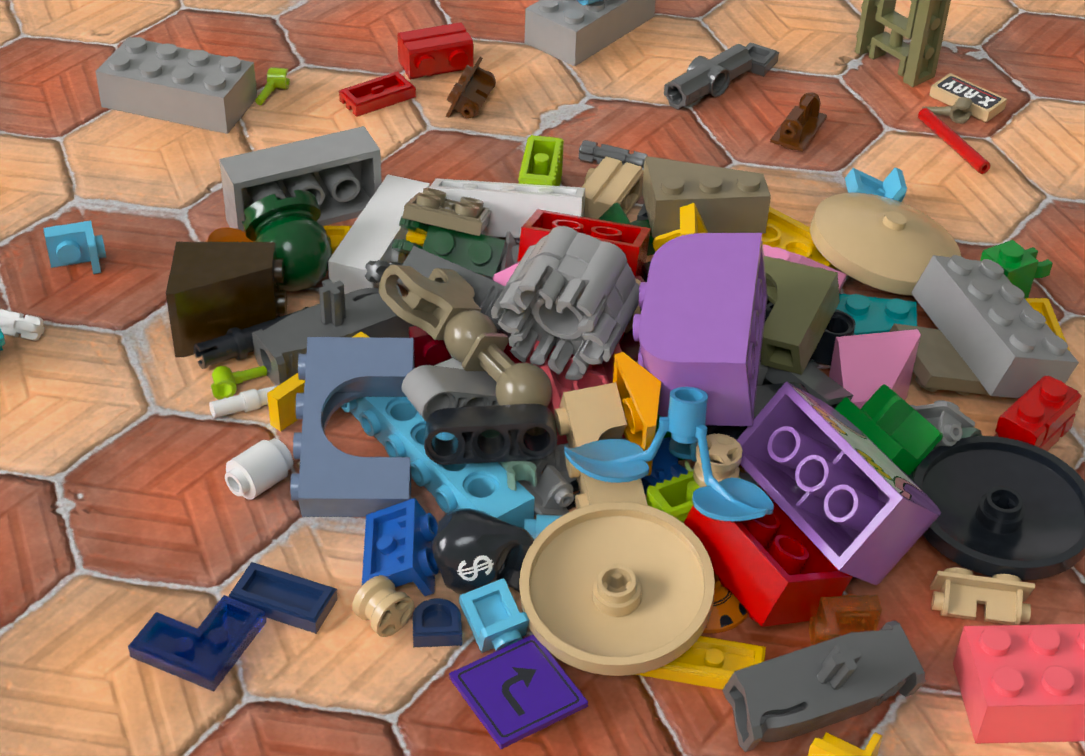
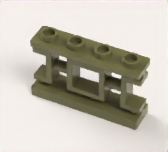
M864 0L861 6L862 13L859 30L856 35L855 53L859 55L869 53L868 57L874 60L888 52L900 59L897 74L902 77L904 76L903 82L911 87L934 78L951 0H911L908 18L894 11L896 0ZM885 26L892 29L891 34L886 31L884 32ZM904 36L911 39L910 45L903 41Z

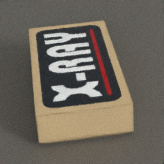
M951 73L933 84L929 95L949 106H953L958 98H970L972 100L970 108L960 110L972 112L971 116L984 122H988L1002 112L1007 102L1006 98Z

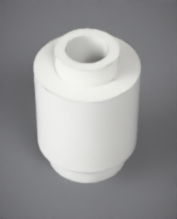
M273 438L270 441L261 440L226 463V484L236 496L252 500L287 477L288 470L293 467L292 455L286 445L278 439Z

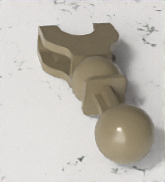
M390 265L386 268L379 284V294L382 300L398 317L423 329L434 340H444L451 357L461 362L462 368L465 371H486L497 382L495 394L499 405L535 403L548 407L552 397V385L548 375L536 365L530 363L515 364L503 352L509 342V337L506 334L498 333L491 318L480 312L482 309L473 299L475 295L473 287L461 275L452 269L435 268L429 278H427L411 266ZM399 278L410 290L406 297L400 296L398 292L397 280Z

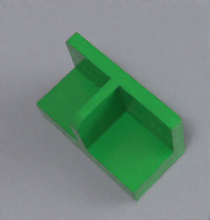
M886 384L881 385L861 409L847 397L835 408L836 411L861 430L893 463L908 475L912 473L943 438V433Z

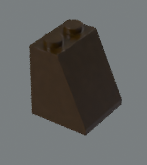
M176 242L166 289L175 357L194 355L193 346L195 343H202L226 335L228 329L238 327L241 330L278 318L280 314H287V291L280 290L279 283H284V259H277L275 242Z

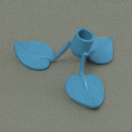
M678 387L670 392L668 417L659 418V428L650 447L645 451L639 445L623 439L593 441L575 448L564 446V454L569 462L587 476L611 483L630 482L648 475L649 466L646 462L654 459L666 432L669 431L672 438L669 442V451L678 458L691 459L696 462L697 443L699 444L703 476L707 486L698 488L693 492L692 502L701 514L722 521H745L770 515L774 510L773 502L769 496L757 485L740 478H727L718 482L713 477L706 438L707 427L705 426L708 395L705 391L698 388Z

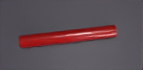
M929 108L920 110L918 118L978 173L984 174L990 169V163Z

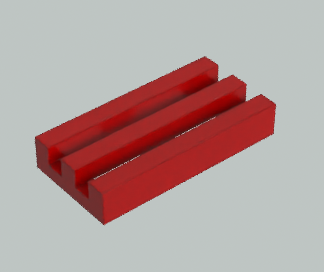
M398 71L339 90V101L342 104L346 103V108L353 110V114L356 117L416 97V87Z

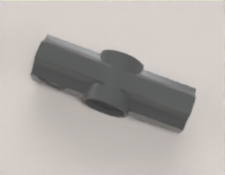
M736 44L711 59L698 56L690 63L686 73L664 85V95L667 97L669 105L677 110L706 94L714 97L721 96L728 88L730 80L752 68L753 58L749 55L747 48L741 44Z

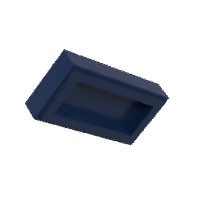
M254 562L250 563L229 594L230 606L315 634H317L338 600L336 588Z

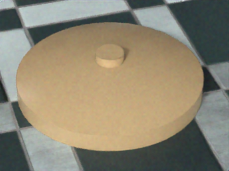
M842 193L830 196L818 205L810 225L811 238L816 248L832 265L864 284L892 293L912 295L911 292L933 255L945 257L961 256L956 241L934 219L907 204L879 195Z
M603 502L568 512L549 524L536 537L525 555L520 571L519 585L522 611L526 612L529 619L528 627L549 653L564 663L583 671L601 675L624 676L645 673L660 668L680 657L698 640L708 624L712 613L715 579L712 563L705 547L693 531L684 523L668 513L650 506L631 502Z

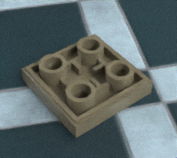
M423 188V193H417L404 206L402 216L404 219L480 236L485 230L491 215V210L483 207L484 202L479 199L461 197L460 202L445 198V192L432 188Z
M893 324L889 332L918 329L921 334L913 372L916 375L915 380L919 386L931 392H936L940 389L955 391L961 395H969L970 393L990 395L941 330Z

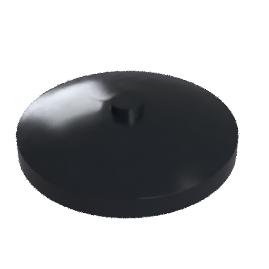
M973 436L961 438L953 446H939L935 448L919 464L913 482L936 504L941 512L940 516L925 531L923 536L935 549L953 562L986 576L1011 574L1018 576L1023 581L1055 576L1070 569L1084 557L1085 481L1072 467L1050 452L1015 439L997 436Z

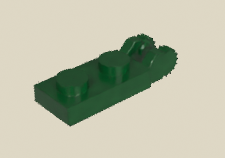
M401 216L399 226L410 232L425 234L426 239L423 247L404 239H394L392 244L393 250L409 254L413 246H416L493 280L494 274L500 271L507 248L506 240L483 234L480 236L404 219Z

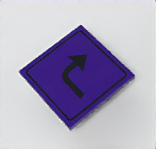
M534 634L449 673V679L500 749L588 707L586 698Z

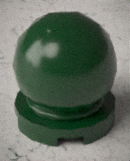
M294 190L296 197L277 200L276 194L268 195L254 202L244 211L246 220L242 221L246 237L254 242H275L277 259H284V283H279L280 290L293 292L314 287L326 276L328 260L332 256L331 239L324 227L317 222L321 217L316 196L310 191Z

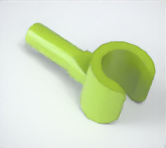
M276 67L268 69L267 83L255 99L258 105H262L275 88L288 89L290 79L286 78L288 69Z
M226 366L216 367L212 373L214 383L211 385L214 397L219 400L232 397L237 391L236 384L266 376L267 369L265 366H260L244 371L232 372Z

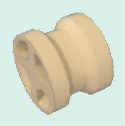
M724 434L707 435L713 477L718 482L727 478H739L740 469L738 466L741 463L743 452L740 443L736 439ZM697 443L695 454L697 461L694 465L693 477L700 487H706L699 444Z
M379 575L368 580L358 590L352 603V609L362 620H370L371 628L379 636L388 637L398 632L407 623L412 615L414 602L405 592H396L394 583L388 577Z

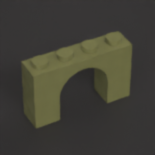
M764 256L767 300L773 303L774 307L764 323L761 365L802 375L840 302L838 272Z

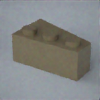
M645 156L642 196L653 238L680 229V207L695 203L708 233H766L771 195L764 174Z

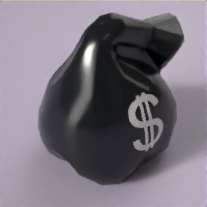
M464 508L453 510L441 518L438 523V531L433 539L432 548L435 562L441 572L446 587L454 592L464 594L504 578L507 586L520 593L519 580L522 563L534 539L522 527L506 523L484 511Z

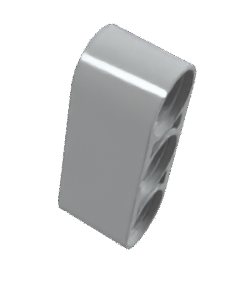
M423 365L410 371L402 383V392L425 421L431 413L443 408L499 405L495 394L497 382L486 371H465L458 368Z

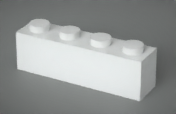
M389 174L386 176L328 260L329 279L333 283L337 281L343 282L344 294L364 288L379 289L380 282H369L365 277L367 273L365 265L369 261L404 262L406 254L392 249L394 239L406 240L408 231L399 226L404 206L417 193H423V188H430V183Z
M438 178L430 186L432 189L445 192L446 199L460 202L461 197H471L483 201V207L489 208L491 215L489 224L482 234L498 239L499 237H506L507 232L510 231L515 242L520 243L521 227L537 209L584 217L585 188Z

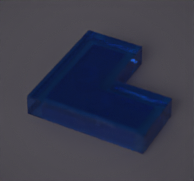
M225 595L198 628L156 612L128 645L131 658L214 692L266 624V613L261 609Z

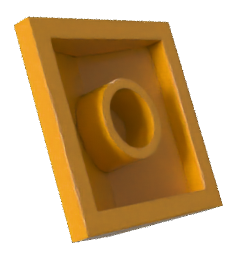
M624 352L614 354L613 383H617L627 422L624 435L627 441L639 445L645 451L650 447L656 434L661 381ZM653 460L646 462L649 466L648 475H651Z

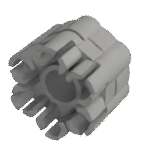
M557 226L548 235L541 238L536 245H532L527 249L493 305L491 315L492 318H499L504 308H506L497 324L504 331L512 333L509 337V346H512L510 351L517 359L525 363L536 342L540 341L530 358L531 364L542 365L553 346H556L548 361L549 368L559 375L573 354L575 356L572 359L573 362L566 373L565 379L579 380L585 375L590 364H601L603 360L609 361L639 305V285L636 283L635 276L627 263L625 253L618 246L610 242L601 241L590 235L579 233L566 226Z

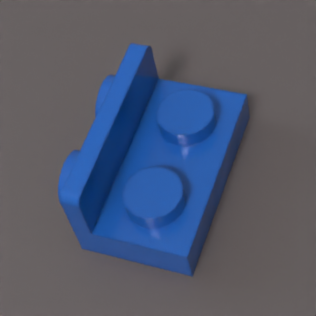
M416 498L366 515L362 585L375 576L383 575L388 577L395 587L414 582L424 596L435 593V575L438 574L439 568L434 559L432 546L433 539L438 531V523L431 513L425 512Z

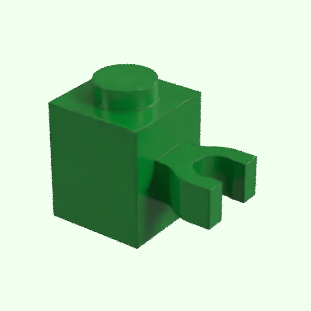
M1014 240L983 250L980 261L989 259L998 263L1004 269L1003 274L1009 281L1023 291L1024 298H1029L1034 278L1049 276L1053 265L1049 259L1039 262L1036 259L1038 250L1034 247L1025 250Z

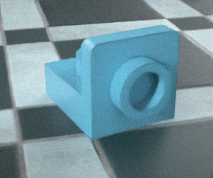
M91 220L43 228L51 268L91 261L93 274L101 273L99 259L106 258L102 235L94 236Z

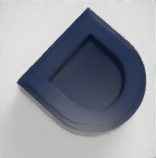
M434 598L420 603L413 612V648L462 646L461 613L454 603L446 599Z

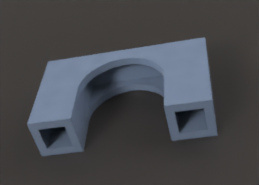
M307 337V353L299 354L298 377L299 380H305L304 393L296 394V419H303L302 432H294L293 457L294 459H300L299 473L291 474L290 484L291 500L299 502L302 517H366L367 514L411 499L412 474L410 457L353 456L342 452L332 445L325 435V429L332 414L343 404L362 397H406L402 392V383L406 375L415 368L413 338Z

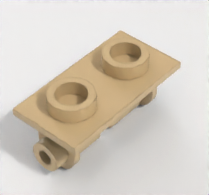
M947 568L944 571H938L930 585V590H937L933 591L931 609L940 611V616L975 620L978 603L985 604V622L1019 625L1020 622L1029 623L1031 605L1023 602L1027 600L1035 589V583L1021 582L1018 576L1011 574H996L990 578L975 576L971 570L965 568Z

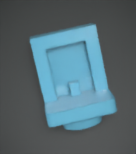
M896 167L883 182L855 168H852L845 177L848 193L874 194L902 202L907 191L903 171Z
M504 578L460 595L459 604L481 653L493 648L498 651L522 640V637L526 635L529 619L526 612H519Z

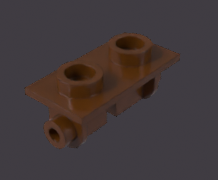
M479 57L473 68L467 65L458 83L456 82L447 98V101L452 103L446 117L449 118L453 110L461 113L465 118H474L479 114L482 105L496 85L493 73L479 67L483 59L482 57Z
M813 92L805 93L800 99L799 106H795L772 136L770 142L781 145L788 150L803 152L827 119L826 114L819 113L821 105L819 96Z

